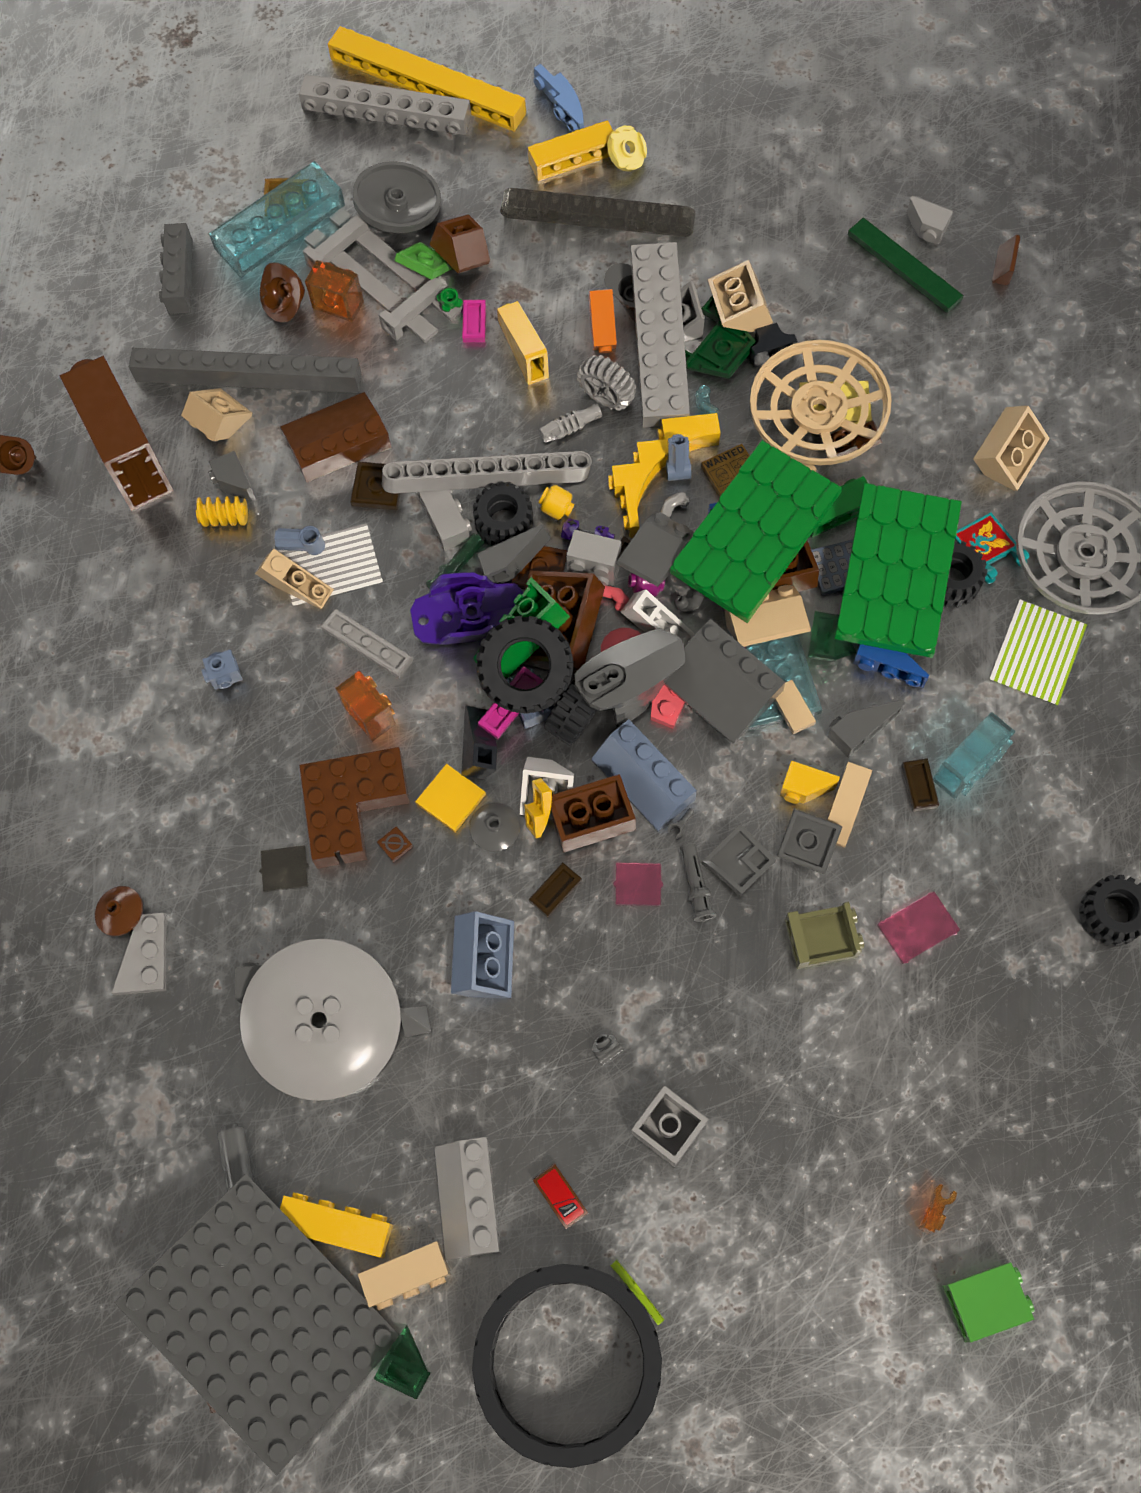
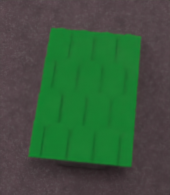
M762 440L739 469L736 477L722 493L720 500L693 533L691 540L674 560V564L670 568V574L748 623L841 494L842 487L814 470H810L809 467L790 458L787 454Z
M864 483L834 639L933 658L937 645L962 501Z

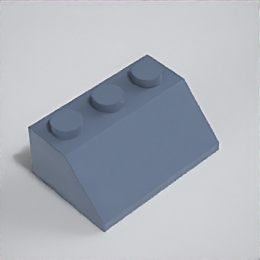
M477 911L455 916L451 994L471 998H511L514 943L513 920Z

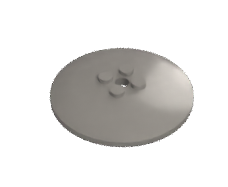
M333 939L301 941L271 956L251 979L243 997L240 1013L242 1042L249 1060L258 1073L269 1084L288 1095L316 1101L344 1097L371 1082L391 1058L398 1041L401 1025L399 998L386 970L364 950L352 944ZM316 1012H322L326 1015L327 1022L323 1027H316L312 1023V1016Z

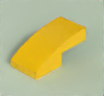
M542 778L532 781L534 802L524 805L526 826L535 838L541 837L545 830L552 802V790Z

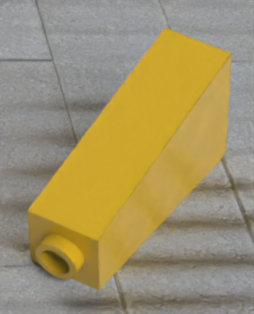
M519 302L508 303L497 308L499 325L527 384L531 385L549 378L547 350Z

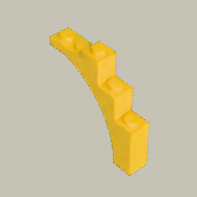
M717 413L662 419L661 429H657L658 440L637 442V452H633V464L612 466V475H608L609 490H614V497L620 498L621 509H626V516H623L624 530H629L630 538H634L640 528L637 510L642 495L652 479L666 466V460H668V439L676 434L688 437L689 452L705 447L718 446L720 427Z

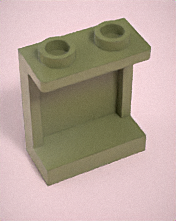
M844 902L842 906L802 914L794 911L786 915L785 922L797 969L857 958L862 952L861 949H864L863 937L861 933L857 934L855 924L858 922L855 909L850 907L849 902Z

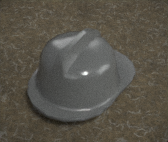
M625 263L614 264L605 273L604 282L606 288L613 290V296L624 307L634 309L631 265Z

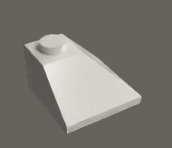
M527 757L523 768L519 815H525L524 805L534 802L533 780L542 778L552 790L553 795L573 788L574 773L553 760ZM550 811L549 819H553V818H552L551 811Z

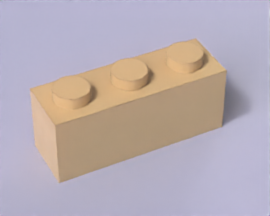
M436 1241L359 1273L358 1277L368 1306L377 1307V1310L380 1311L394 1305L392 1299L403 1295L404 1300L420 1294L419 1288L429 1284L432 1289L446 1283L445 1277L450 1276L451 1273L441 1245Z

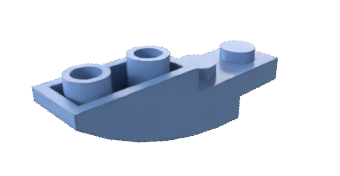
M541 64L534 67V84L538 90H542L547 95L550 102L554 103L553 113L559 121L561 120L570 132L583 129L582 107L576 92L561 72L553 76Z

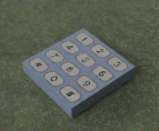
M853 539L812 549L819 568L818 587L822 596L844 590Z

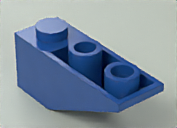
M860 644L853 663L862 670L881 673L886 678H896L905 681L906 684L912 687L920 686L924 688L929 678V674L907 653Z

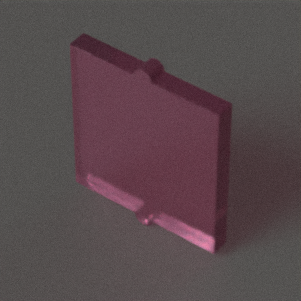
M616 863V881L613 883V886L616 887V905L661 906V888L663 887V882H661V864Z

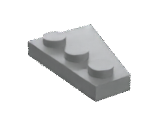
M165 913L142 914L138 924L133 929L112 990L113 995L166 991L167 915Z

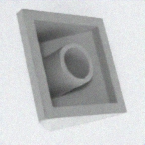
M690 281L680 289L684 342L702 339L704 329V316L694 282Z

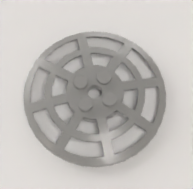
M1095 482L1065 483L1044 492L1028 507L1017 531V555L1026 577L1035 589L1058 606L1074 612L1098 615L1109 614L1127 609L1141 600V590L1136 593L1126 586L1135 572L1137 563H1141V553H1137L1135 541L1127 528L1137 519L1141 522V504L1119 489ZM1085 493L1083 507L1068 508L1056 513L1048 502L1065 494ZM1095 495H1100L1114 500L1126 507L1130 513L1119 521L1111 514L1093 508ZM1041 508L1048 520L1040 529L1037 541L1023 537L1028 521L1034 512ZM1082 515L1081 525H1076L1069 529L1061 520L1069 516ZM1092 516L1106 521L1113 527L1106 532L1092 525ZM1052 526L1062 536L1057 545L1044 543L1045 536ZM1119 534L1125 540L1129 553H1117L1113 539ZM1023 547L1036 550L1038 563L1046 575L1045 577L1037 580L1026 563ZM1081 548L1089 549L1092 552V556L1083 555ZM1043 552L1056 555L1060 567L1051 572ZM1115 562L1128 563L1126 573L1121 580L1109 571ZM1067 573L1078 578L1080 590L1066 585L1059 579ZM1103 578L1111 587L1099 591H1090V580ZM1053 583L1063 591L1079 596L1081 606L1060 599L1049 592L1046 587ZM1117 591L1129 599L1114 607H1091V598L1105 597Z

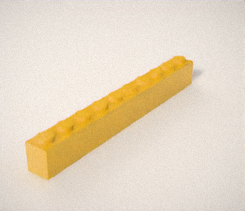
M340 26L328 42L330 58L333 61L409 91L470 100L471 115L513 132L516 131L526 115L525 98L518 94H513L500 87L487 84L482 80H477L461 72L446 68L443 65L428 61L425 58L382 43L369 36H364L351 29Z

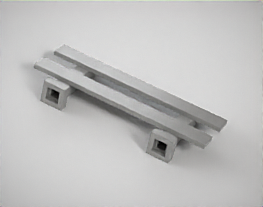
M341 208L330 217V221L339 229L329 238L317 228L304 238V241L309 245L303 250L306 264L322 277L328 272L326 264L330 262L385 309L379 314L381 327L396 341L403 336L402 328L404 326L425 343L438 333V329L420 315L430 304L450 321L463 311L461 306L451 309L450 312H444L442 304L437 301V295L447 287L446 281L441 276L429 280L418 272L396 262L395 256L397 252L371 232L368 228L369 224L358 214L353 217L344 208ZM354 241L357 242L411 287L415 293L403 301L343 250Z

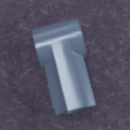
M682 434L673 435L668 439L667 481L691 479L688 437Z
M306 526L303 529L278 528L275 532L274 539L277 550L306 551L310 555H318L325 549V541L319 530L314 526ZM316 538L312 543H308L311 539Z

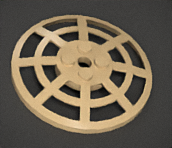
M811 340L790 345L771 356L763 364L755 376L751 388L750 410L755 428L763 440L772 447L801 463L833 465L860 456L877 442L887 426L892 400L890 387L885 375L870 357L847 344L828 340ZM812 352H832L849 359L843 369L829 365H814ZM798 354L803 355L804 367L790 372L782 380L771 372L782 361ZM857 363L872 375L880 390L869 394L865 393L861 384L850 375ZM816 373H827L835 375L837 378L833 383L817 381ZM802 375L807 377L808 383L801 386L797 391L788 385L791 381ZM764 379L776 387L771 398V411L757 410L758 392ZM845 381L851 385L858 397L847 400L844 392L840 389ZM782 392L792 399L791 409H777L778 400ZM882 399L883 413L877 431L865 428L864 425L869 410L868 403ZM816 404H822L825 406L826 409L823 411H817L813 408V406ZM861 406V416L857 424L845 419L848 409ZM793 418L799 428L792 435L784 428L780 419ZM759 420H773L778 431L788 441L782 447L779 446L765 433ZM841 427L851 432L846 437L832 442L830 432ZM807 432L820 434L823 444L808 443L802 441V438ZM857 435L870 439L860 449L847 455L837 456L835 448L849 443ZM796 445L809 450H825L827 458H808L794 454L791 451Z

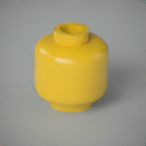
M552 485L550 488L546 487L538 502L541 505L540 510L556 520H560L564 515L569 516L575 505L571 502L572 493L558 485Z

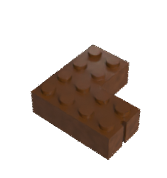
M399 747L299 765L311 857L317 869L340 865L336 852H340V856L345 864L367 860L361 812L410 803L403 756Z

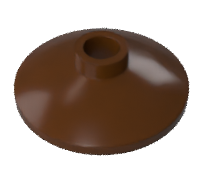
M118 886L107 891L100 898L95 909V922L98 928L109 936H121L130 932L138 924L143 912V902L139 893L127 886Z

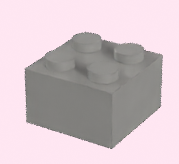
M574 530L567 552V572L593 573L603 585L614 587L620 568L616 563L621 556V541Z
M663 1086L631 1129V1134L675 1168L709 1119L666 1086Z

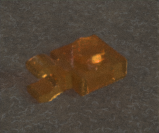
M941 1184L935 1187L933 1200L929 1204L919 1227V1230L927 1234H932L935 1230L940 1231L946 1215L942 1214L945 1205L953 1203L957 1197V1192L952 1191L949 1198L944 1199L941 1196L943 1188Z

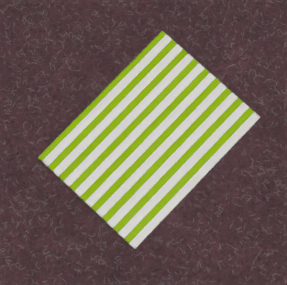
M1019 600L990 680L1058 705L1087 624Z

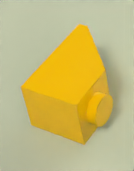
M791 761L780 796L790 803L798 804L800 802L804 804L835 790L840 777Z

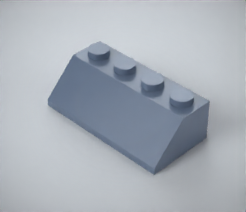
M629 719L609 735L591 759L607 778L620 774L629 801L657 831H660L696 799L697 790Z

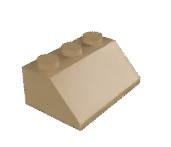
M749 260L707 279L723 327L754 332L757 328L773 323L758 278Z
M1029 406L1006 407L973 460L985 476L1013 491H1018L1050 438Z
M783 585L778 589L771 590L748 623L724 609L727 628L732 637L743 647L811 631L802 597L794 585Z

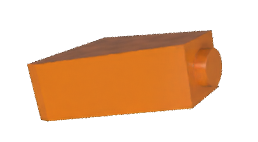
M613 290L590 291L588 301L593 351L598 350L602 354L611 353L612 349H616L617 346Z

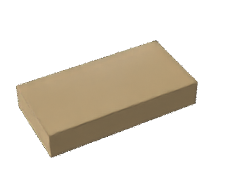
M793 680L786 682L784 691L774 702L792 734H796L815 725L816 720Z

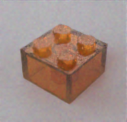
M316 260L305 280L312 308L353 322L364 302L358 274L349 269L345 270L336 267L329 262L324 263Z
M359 670L335 689L345 710L373 742L396 724L393 718L395 712L391 707L392 703L384 693L380 695L376 690L377 685L369 675L365 677Z

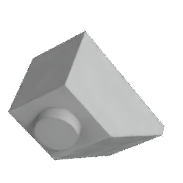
M912 195L907 215L917 236L927 242L939 245L949 226L953 211Z

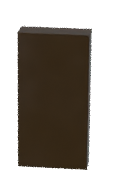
M928 758L903 762L902 769L913 812L938 808L939 801Z
M562 862L529 898V902L549 918L581 883L582 878Z

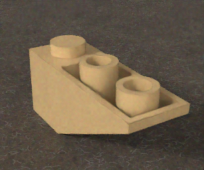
M274 548L267 554L255 573L272 586L319 609L323 608L334 590Z

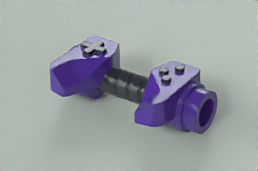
M570 518L564 522L561 531V538L567 540L572 539L574 530L615 539V534L609 532V527L599 525L595 528L594 532L579 529L578 520Z

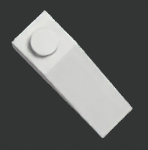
M647 590L634 593L621 610L623 615L644 632L655 629L668 631L680 637L684 647L695 635L692 630Z

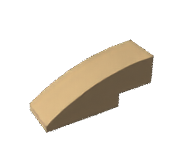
M850 762L847 763L827 821L843 826L836 845L844 848L872 770Z

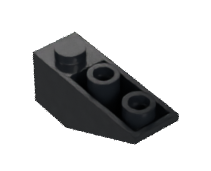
M465 706L461 776L485 780L496 771V739L478 725L480 719L488 711L487 709Z

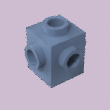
M231 649L212 653L209 657L202 659L205 666L204 669H201L206 683L211 682L215 690L218 688H228L233 683L243 680Z

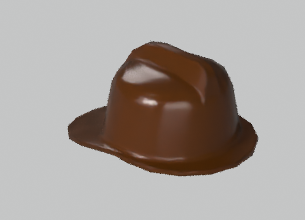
M0 435V473L21 475L30 471L34 460L37 459L31 444L20 437Z

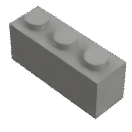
M453 490L417 492V496L444 551L471 541L469 531H472V527L468 518L462 517L460 513L463 512L458 499H453L451 495Z

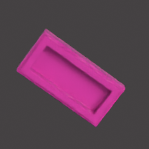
M463 300V343L485 342L486 300Z

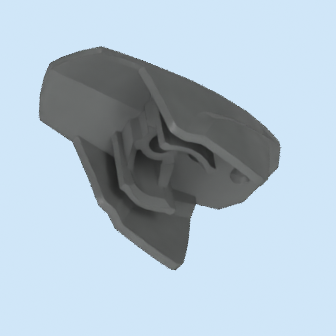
M655 629L627 639L602 651L581 666L574 675V687L590 707L600 711L613 708L615 725L619 728L628 719L632 721L647 710L650 702L655 699L668 678L684 666L685 651L683 642L680 637L662 629ZM589 686H593L596 689H590Z

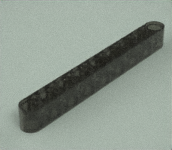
M507 188L504 190L500 213L510 219L678 237L692 235L696 215L695 210L688 206L519 188Z

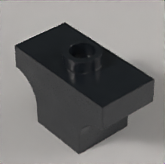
M777 323L757 328L754 337L756 345L751 348L750 362L753 367L764 364L780 350L796 344L798 341L795 334L782 332Z

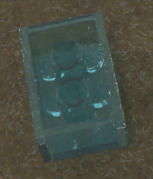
M991 712L941 764L933 781L955 800L961 794L966 796L974 788L976 782L991 770L993 764L996 761H1000L1007 753V750L1014 743L1011 738L1016 731Z

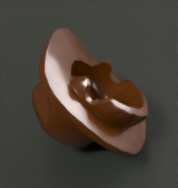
M277 262L269 263L264 269L260 285L261 304L266 314L274 321L288 322L295 317L299 310L305 288L301 279L291 268Z

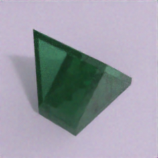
M815 611L808 643V658L835 661L856 653L851 642L834 639L839 615Z
M408 1325L405 1326L387 1352L374 1380L417 1400L430 1372L425 1366Z

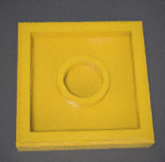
M446 764L415 803L456 833L486 796V792Z

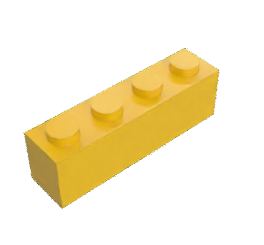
M609 121L596 123L592 126L529 146L528 161L537 180L541 181L610 157L607 143L613 129Z
M294 1192L292 1197L283 1196L280 1210L308 1239L384 1259L393 1228L392 1224L386 1223L388 1217L372 1213L371 1218L360 1216L361 1210L345 1206L344 1211L334 1209L335 1203L319 1199L318 1204L308 1202L309 1196Z

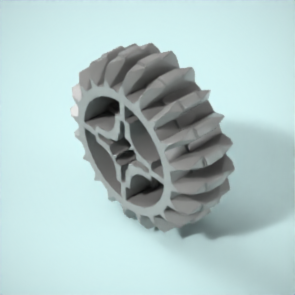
M602 355L588 357L581 364L577 372V380L580 383V387L585 390L584 393L588 394L597 403L609 407L610 410L613 408L618 411L625 409L632 402L636 394L637 386L634 384V379L629 376L630 373L626 372L616 361H611L609 357L604 358Z

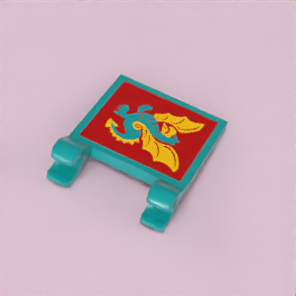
M991 512L957 530L955 538L957 544H961V541L967 542L966 546L968 547L973 545L976 547V553L979 551L982 553L981 560H986L987 565L985 569H987L985 582L987 584L995 582V577L998 575L997 570L990 564L1010 553L1015 563L1021 567L1017 555L1016 541ZM1023 549L1024 557L1027 563V559L1030 556L1029 553L1025 549Z

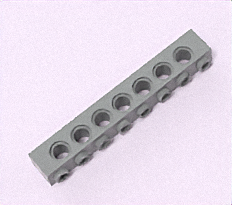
M305 74L299 91L303 110L423 128L432 131L466 135L471 118L470 100L359 82Z

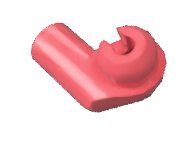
M605 586L603 597L616 601L615 609L621 611L629 601V597L620 588Z

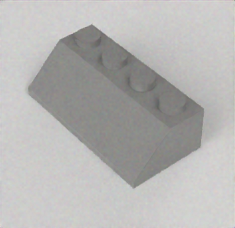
M487 1137L460 1140L435 1147L445 1260L501 1253L489 1140Z

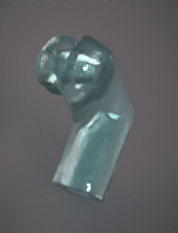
M706 385L700 386L695 393L696 407L705 414H718L720 409L710 403V388Z

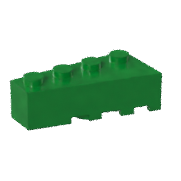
M530 577L526 583L528 588L523 595L518 594L513 601L515 603L513 609L508 615L504 614L499 622L516 616H533L551 623L552 626L558 629L570 616ZM528 641L517 642L511 645L505 651L501 661V670L504 678L507 679L540 646ZM476 653L475 656L473 657V660L477 663V660H476L477 653Z

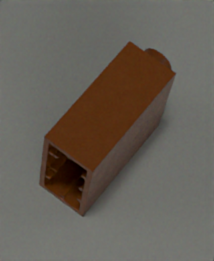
M104 355L94 360L84 359L78 361L71 367L70 371L59 375L105 467L130 510L133 511L173 492V488Z

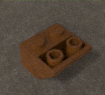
M469 214L437 223L429 245L453 270L461 273L489 264L490 257L483 228Z

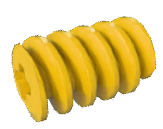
M216 496L215 503H212L211 498L207 497L205 504H203L201 498L197 497V521L203 527H208L209 524L217 527L219 522L221 526H227L228 522L231 526H236L238 522L240 525L245 526L248 521L246 499L244 498L243 502H240L239 497L235 496L234 502L231 503L229 496H226L224 503H221L220 497Z

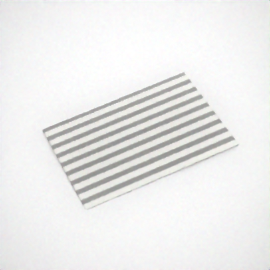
M367 523L321 535L325 541V549L318 555H310L306 551L279 550L288 559L333 588L334 590L330 596L383 582ZM316 538L311 539L308 543H312ZM290 595L293 606L307 603Z

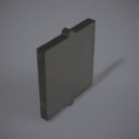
M305 845L261 851L262 868L259 872L262 874L263 892L308 887L307 869L310 866L306 859Z

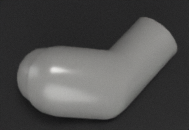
M677 492L665 499L660 513L670 518L674 508L678 505L682 508L687 507L690 503V498L686 496L685 492Z

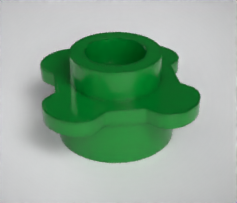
M446 288L437 295V301L442 304L444 312H450L451 309L459 308L463 304L462 299L458 298L456 289Z

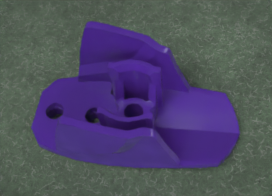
M474 572L440 575L430 586L429 593L415 599L410 609L414 635L422 643L440 645L485 639L488 632L500 624L499 621L503 615L510 613L515 606L513 601L518 594L523 595V591L517 584H495L487 576H481ZM448 614L451 616L452 619L451 621L446 622L442 619V617ZM421 618L429 620L426 625H421L418 621Z

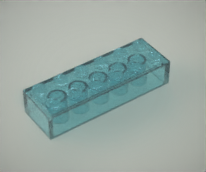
M313 161L210 232L209 235L213 247L237 275L242 278L345 206L342 189Z

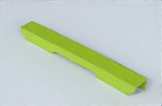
M616 1260L610 1266L643 1304L656 1324H661L664 1321L663 1317Z

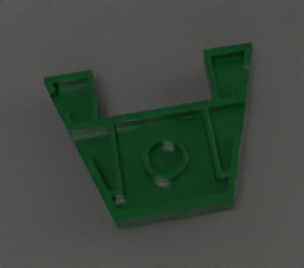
M712 295L701 309L703 315L714 320L717 324L693 353L685 350L686 369L730 379L751 353V348L756 345V341L748 331L723 327Z

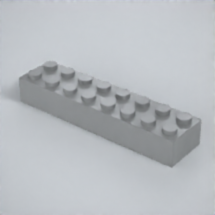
M677 242L631 245V269L643 428L661 427L662 419L690 416Z

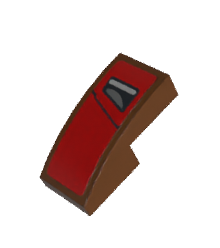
M555 1163L532 1179L565 1229L588 1214V1211Z

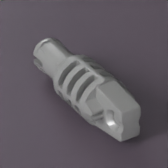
M594 404L581 411L573 410L571 413H566L565 416H560L559 419H553L547 425L540 428L541 438L547 443L564 438L565 435H571V432L575 433L577 430H582L585 424L602 417L598 404Z

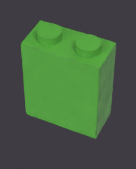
M1011 1262L943 1285L964 1342L971 1343L1035 1320L1032 1314L1035 1311L1033 1303L1028 1295H1024L1020 1285L1023 1283L1022 1276L1018 1268L1013 1267Z

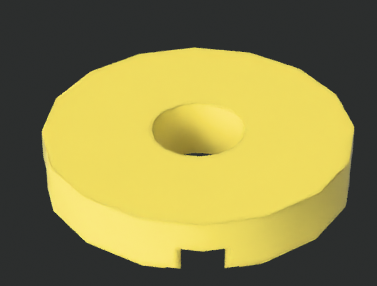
M623 125L613 130L610 134L607 147L608 154L614 165L622 171L630 172L641 167L647 155L646 143L641 133L636 132L632 126ZM625 143L630 147V154L625 150Z

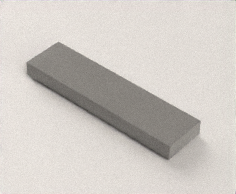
M337 609L333 610L321 626L324 632L398 679L401 678L414 661L412 656Z

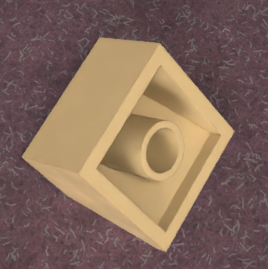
M221 388L190 392L181 416L189 421L192 427L198 428L203 432L206 438L218 441L229 439L251 418L253 413Z

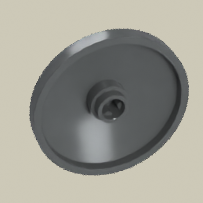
M398 161L375 164L365 169L357 177L353 186V204L358 215L366 223L382 231L409 233L420 230L436 218L440 209L441 193L437 182L428 172L413 164Z

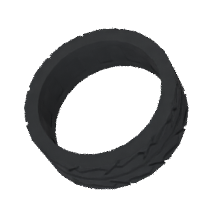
M559 1264L539 1268L516 1279L498 1295L483 1317L475 1339L472 1373L476 1396L484 1416L502 1441L523 1457L543 1465L574 1468L600 1462L619 1452L639 1433L653 1411L660 1389L662 1356L658 1335L646 1308L629 1288L610 1274L582 1265ZM552 1285H583L606 1294L618 1303L631 1319L639 1336L643 1353V1376L638 1395L629 1412L617 1426L607 1433L584 1443L561 1444L546 1441L531 1434L517 1423L506 1409L496 1385L494 1353L499 1333L505 1321L521 1301L536 1291Z

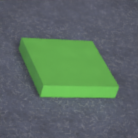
M421 242L396 253L395 256L396 262L431 280L452 269L433 248Z

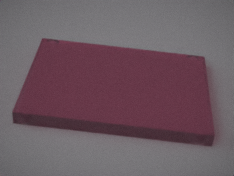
M934 891L886 920L880 921L877 925L902 964L908 963L911 959L960 931Z

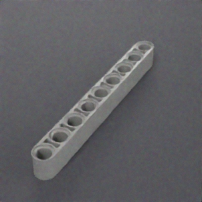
M584 451L389 462L383 467L382 487L389 493L490 488V485L500 486V483H505L506 486H509L510 483L515 486L582 482L589 475L592 459Z

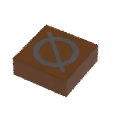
M397 826L377 841V844L393 863L413 847Z

